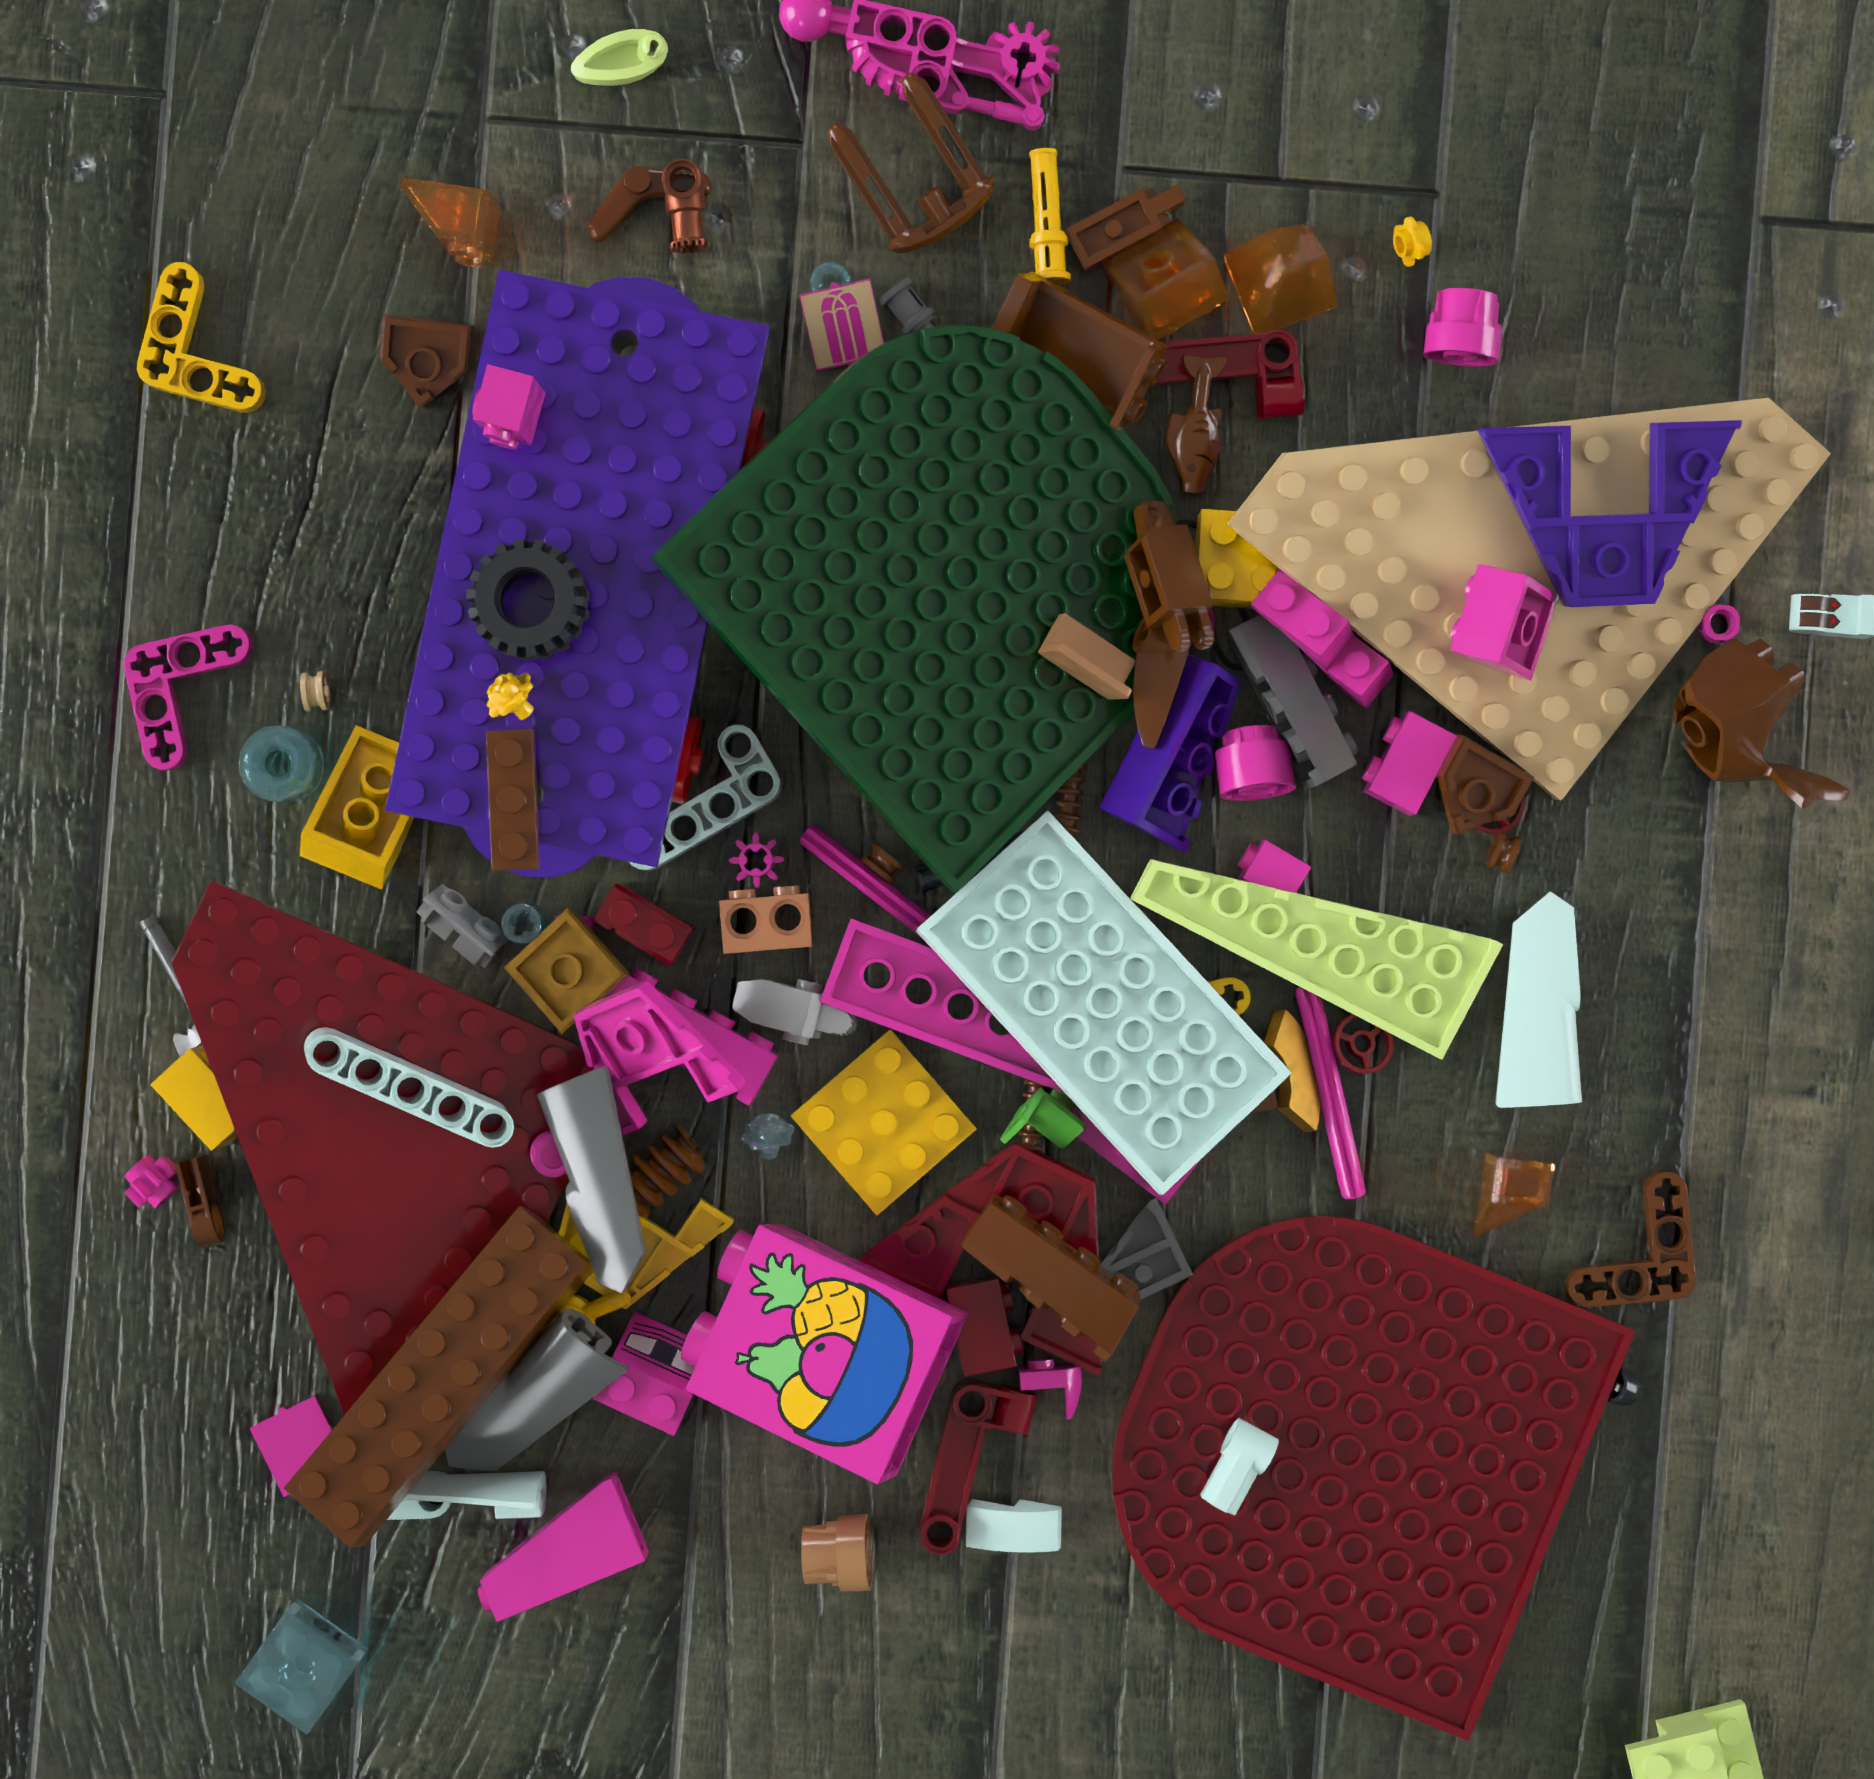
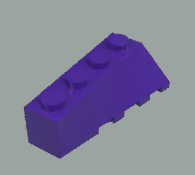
M1188 654L1155 749L1149 750L1142 745L1138 731L1099 808L1129 826L1186 854L1190 838L1185 837L1190 817H1198L1203 802L1197 799L1204 774H1212L1216 761L1213 758L1214 753L1212 750L1216 737L1224 736L1241 681L1218 665Z

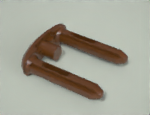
M913 72L906 74L902 78L903 95L962 188L963 193L957 197L958 199L950 203L940 186L932 188L917 199L928 219L919 225L912 226L852 130L841 123H834L827 131L829 146L890 240L887 249L898 254L911 252L930 245L954 232L986 203L994 190V177L984 175L927 81ZM941 126L964 160L965 165L963 168H960L940 136L938 129ZM867 176L870 177L891 210L892 214L889 218L885 216L866 186L864 179Z

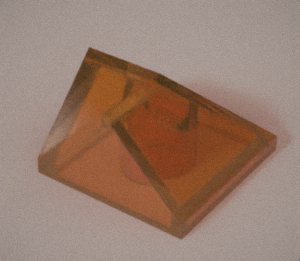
M1307 224L1270 229L1224 255L1253 334L1278 330L1338 306L1328 254Z

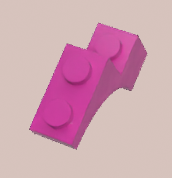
M1281 570L1276 572L1251 603L1252 608L1284 633L1319 666L1332 685L1364 709L1368 708L1394 676L1390 662L1354 636L1349 620Z

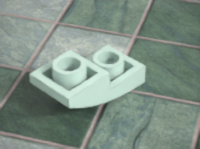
M972 1499L966 1508V1547L1003 1552L1058 1551L1061 1548L1062 1507L1022 1499L1015 1506Z

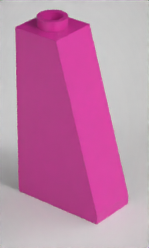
M613 1471L604 1476L485 1572L480 1580L481 1587H478V1595L484 1610L487 1613L492 1611L496 1622L646 1560L649 1550L617 1472Z

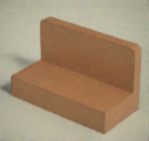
M1059 614L1038 653L1106 699H1128L1133 690L1124 683L1136 660L1069 615Z

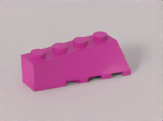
M635 967L632 974L630 973L608 994L610 996L648 980L743 1076L746 1084L737 1091L736 1099L748 1106L755 1100L779 1056L777 1052L771 1050L775 1043L754 1031H751L748 1037L733 1029L736 1023L733 1019L716 1010H712L708 1016L694 1008L697 1002L696 999L675 988L671 995L655 987L658 979ZM684 1063L678 1065L687 1068Z

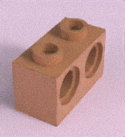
M799 885L774 887L773 896L756 898L755 889L729 891V900L719 901L723 954L814 946L810 894H800ZM786 904L794 905L801 914V921L793 930L782 929L776 920L778 910ZM741 908H748L753 911L757 919L754 930L748 934L739 933L733 926V916Z

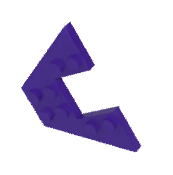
M1742 420L1650 423L1649 513L1571 516V426L1478 428V433L1563 606L1638 605L1656 603L1664 586L1665 574L1673 568L1680 553L1677 549L1690 523L1694 524L1707 498V487L1711 479L1718 475L1722 467L1719 464L1735 430L1740 429Z

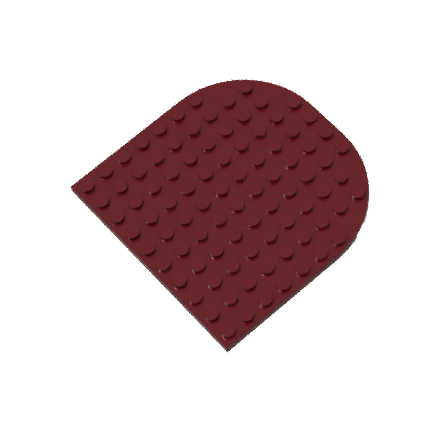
M1316 1215L1274 1221L1251 1229L1212 1252L1192 1271L1193 1275L1187 1277L1179 1286L1157 1325L1124 1406L1113 1447L1111 1476L1117 1519L1126 1546L1148 1584L1155 1589L1165 1602L1175 1609L1176 1613L1200 1630L1234 1646L1469 1741L1636 1331L1367 1221L1340 1216ZM1240 1418L1279 1439V1443L1270 1464L1261 1475L1257 1474L1248 1494L1234 1516L1216 1508L1203 1499L1200 1494L1222 1455L1220 1450L1233 1423Z

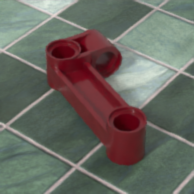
M1273 330L1267 333L1161 342L1168 346L1163 357L1167 364L1157 383L1154 385L1150 383L1148 388L1193 383V377L1187 373L1181 361L1183 354L1201 358L1222 356L1227 359V363L1211 381L1255 377V403L1258 419L1304 415V389L1300 376L1298 346L1296 340L1288 332ZM1270 344L1280 345L1286 352V361L1279 364L1269 361L1265 356V347Z
M974 1378L960 1380L953 1386L922 1516L919 1521L920 1538L923 1546L929 1552L935 1555L948 1554L957 1547L960 1541L961 1528L985 1430L995 1428L1021 1434L1028 1438L1038 1397L1037 1393L1030 1390H1021L1020 1387L998 1385ZM969 1391L980 1393L983 1396L981 1406L974 1411L961 1409L959 1400L964 1393ZM937 1521H944L951 1526L950 1534L942 1540H935L927 1534L929 1527Z

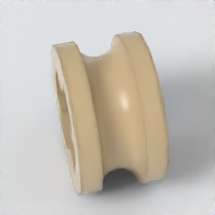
M318 671L314 677L310 676L308 672L301 673L300 692L305 711L312 712L316 706H320L322 710H329L331 693L326 671Z

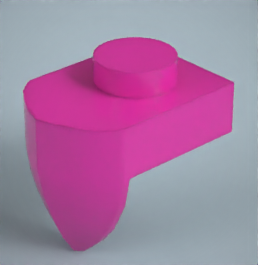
M1052 1357L1027 1359V1366H1018L1021 1390L1064 1388L1066 1419L1070 1420L1075 1413L1081 1393V1368L1072 1363L1054 1364V1358Z

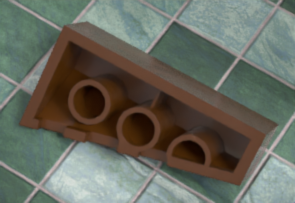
M994 1193L964 1235L960 1246L1006 1283H1012L1014 1279L1021 1283L1020 1291L1026 1296L1028 1301L1038 1309L1053 1308L1057 1312L1058 1318L1063 1322L1061 1327L1075 1338L1079 1334L1087 1335L1098 1344L1093 1352L1107 1362L1139 1308L1141 1295L1136 1292L1138 1287L1123 1274L1116 1272L1113 1276L1100 1267L1101 1261L1089 1250L1083 1247H1079L1076 1250L1062 1241L1064 1235L1050 1223L1042 1221L1039 1224L1025 1215L1027 1209L1016 1199L1007 1195L1001 1198Z

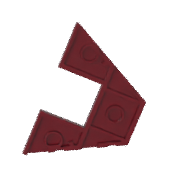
M1015 1140L867 1250L860 1262L940 1299L964 1250L960 1246L964 1235L994 1193L1001 1198L1007 1195L1016 1199L1027 1209L1025 1215L1039 1224L1042 1221L1050 1223L1064 1235L1062 1241L1076 1250L1079 1247H1083L1099 1259L1096 1179ZM1034 1305L1021 1332L1020 1339L1100 1377L1102 1373V1359L1093 1352L1098 1344L1087 1335L1079 1334L1076 1338L1061 1327L1063 1322L1058 1318L1057 1312L1053 1308L1038 1309Z

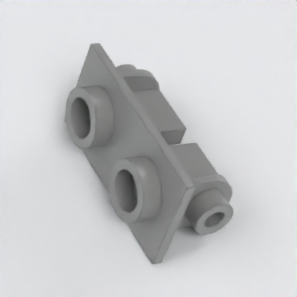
M441 884L423 899L424 903L417 910V913L422 917L420 922L425 924L444 941L450 937L454 930L459 933L460 936L452 947L474 966L480 964L483 968H486L495 958V953L510 940L501 932L500 927L493 920L481 916L467 904L466 899L459 892L447 888L444 884Z

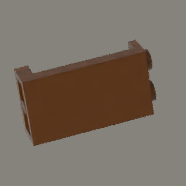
M1033 271L1017 274L992 328L1020 337L1019 340L1034 346L1043 353L1048 352L1070 368L1113 416L1109 426L1116 430L1130 426L1131 423L1136 424L1147 406V400L1143 399L1150 383L1154 385L1160 379L1167 364V361L1163 359L1168 348L1167 345Z

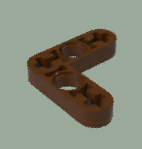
M1658 1170L1647 1176L1643 1184L1649 1259L1574 1267L1567 1273L1564 1279L1565 1293L1571 1301L1582 1307H1600L1684 1298L1692 1292L1696 1281L1688 1190L1681 1176L1668 1170ZM1666 1178L1668 1184L1675 1186V1193L1668 1194V1207L1673 1210L1678 1209V1215L1664 1213L1656 1216V1209L1665 1211L1663 1197L1654 1193L1655 1188L1662 1186V1179ZM1674 1222L1680 1228V1239L1673 1246H1663L1658 1239V1230L1664 1223ZM1653 1267L1652 1275L1660 1277L1670 1275V1267H1674L1677 1272L1684 1275V1278L1676 1282V1289H1672V1286L1665 1282L1653 1283L1655 1292L1650 1293L1652 1280L1647 1269ZM1627 1270L1637 1271L1641 1278V1285L1633 1294H1623L1618 1286L1620 1275ZM1609 1272L1607 1283L1612 1294L1610 1297H1606L1607 1290L1604 1288L1590 1289L1589 1297L1586 1298L1583 1293L1575 1290V1284L1582 1283L1583 1275H1587L1588 1279L1593 1282H1606L1603 1273Z

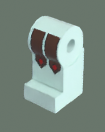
M1791 595L1789 631L1801 634L1854 639L1874 637V595Z

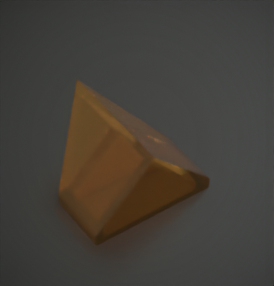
M1486 1153L1472 1239L1537 1207H1548L1555 1164Z

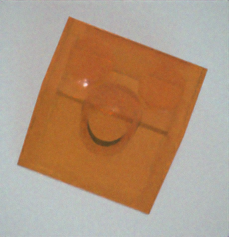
M406 177L400 178L399 186L451 257H456V263L470 267H481L482 261L495 263L503 211L490 190Z
M1178 218L1164 227L1161 232L1103 262L1107 274L1135 322L1145 334L1156 340L1173 334L1178 328L1201 315L1211 312L1215 307L1230 299L1215 258Z

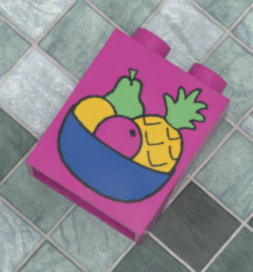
M781 1223L760 1224L754 1236L739 1230L728 1244L717 1272L718 1279L732 1285L720 1313L716 1317L706 1311L702 1312L694 1322L684 1342L681 1359L695 1366L685 1390L877 1485L897 1476L969 1313Z

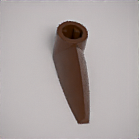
M1143 618L1133 638V650L1137 653L1133 698L1141 742L1145 748L1150 750L1155 749L1162 732L1189 648L1185 652H1173V649H1170L1171 647L1168 645L1169 641L1166 638L1163 627L1147 629Z

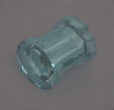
M517 904L507 909L503 915L501 925L508 939L515 943L523 944L531 943L546 929L547 920L543 915V911L537 906ZM528 912L530 913L529 921L535 924L533 931H524L521 935L519 934L520 926L514 923L517 916H525Z

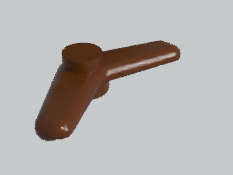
M634 166L627 170L590 220L588 231L591 238L596 242H603L641 203L647 202L652 198H665L662 183V173L665 168ZM678 170L670 179V186L677 192H687L695 184V176L690 171ZM700 172L704 184V195L707 196L712 190V185L708 176Z

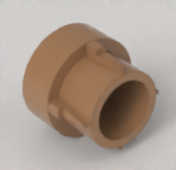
M868 1514L838 1515L837 1521H826L824 1525L803 1526L801 1559L805 1584L832 1583V1586H839L841 1592L871 1591L873 1553L871 1525Z

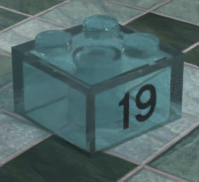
M297 1598L285 1611L235 1684L308 1735L369 1649Z

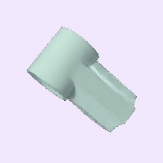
M1238 1418L1224 1439L1220 1450L1222 1455L1202 1490L1201 1497L1216 1508L1235 1516L1257 1474L1261 1475L1270 1464L1278 1447L1279 1439Z

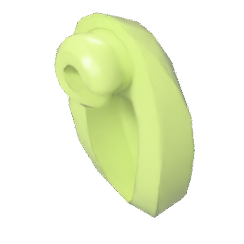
M630 29L615 32L600 38L581 52L572 63L571 72L576 80L586 84L603 86L629 84L645 78L658 69L667 56L668 45L666 40L656 31Z

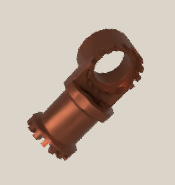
M688 159L673 160L666 165L662 173L666 214L671 216L673 241L669 244L670 251L672 253L684 254L687 249V254H691V249H693L694 253H699V251L702 252L709 248V241L704 239L702 214L706 211L703 179L699 168L694 162ZM682 169L692 172L695 176L693 187L683 193L673 190L670 186L672 175Z

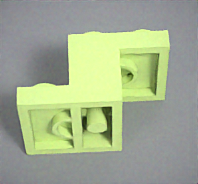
M1741 1699L1655 1720L1659 1737L1625 1745L1633 1779H1764L1746 1705Z

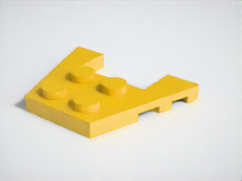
M701 1197L676 1235L671 1234L648 1218L639 1216L646 1253L627 1287L631 1297V1304L622 1308L626 1310L668 1277L684 1261L702 1250L708 1242L731 1227L734 1218ZM567 1203L559 1234L589 1259ZM594 1271L584 1282V1284L603 1296L615 1291L599 1284Z

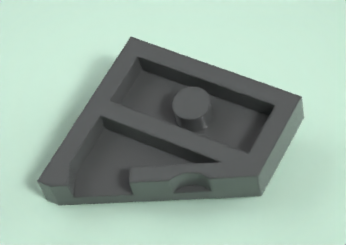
M1156 1197L1147 1201L1099 1265L1113 1276L1118 1272L1134 1282L1138 1287L1136 1292L1141 1295L1140 1300L1193 1275Z

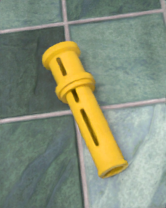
M1038 148L1029 152L1035 232L1031 234L1029 247L1034 249L1035 273L1058 286H1062L1071 282V273L1066 271L1065 247L1068 246L1069 241L1066 233L1061 230L1057 151L1054 148Z

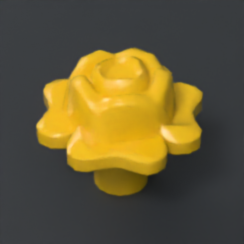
M512 673L498 676L487 690L489 701L486 706L490 709L489 715L495 718L499 715L505 716L513 712L520 720L529 717L534 710V707L527 701L528 692L533 688V684L530 682L531 676L528 673H523L520 676L513 675Z

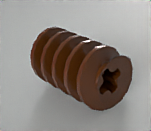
M679 1123L674 1124L678 1134L677 1139L665 1133L661 1135L664 1145L663 1150L656 1148L652 1144L647 1146L651 1158L649 1161L644 1160L638 1155L633 1157L637 1170L634 1173L630 1170L629 1172L638 1215L643 1218L650 1215L648 1202L657 1207L664 1203L661 1190L671 1196L678 1192L675 1179L685 1185L692 1181L689 1168L699 1174L706 1170L702 1152Z

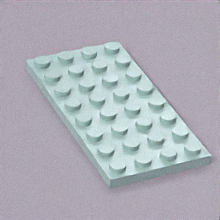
M1046 811L916 930L924 941L1160 1196L1167 1192L1291 1074V1071L1049 811Z

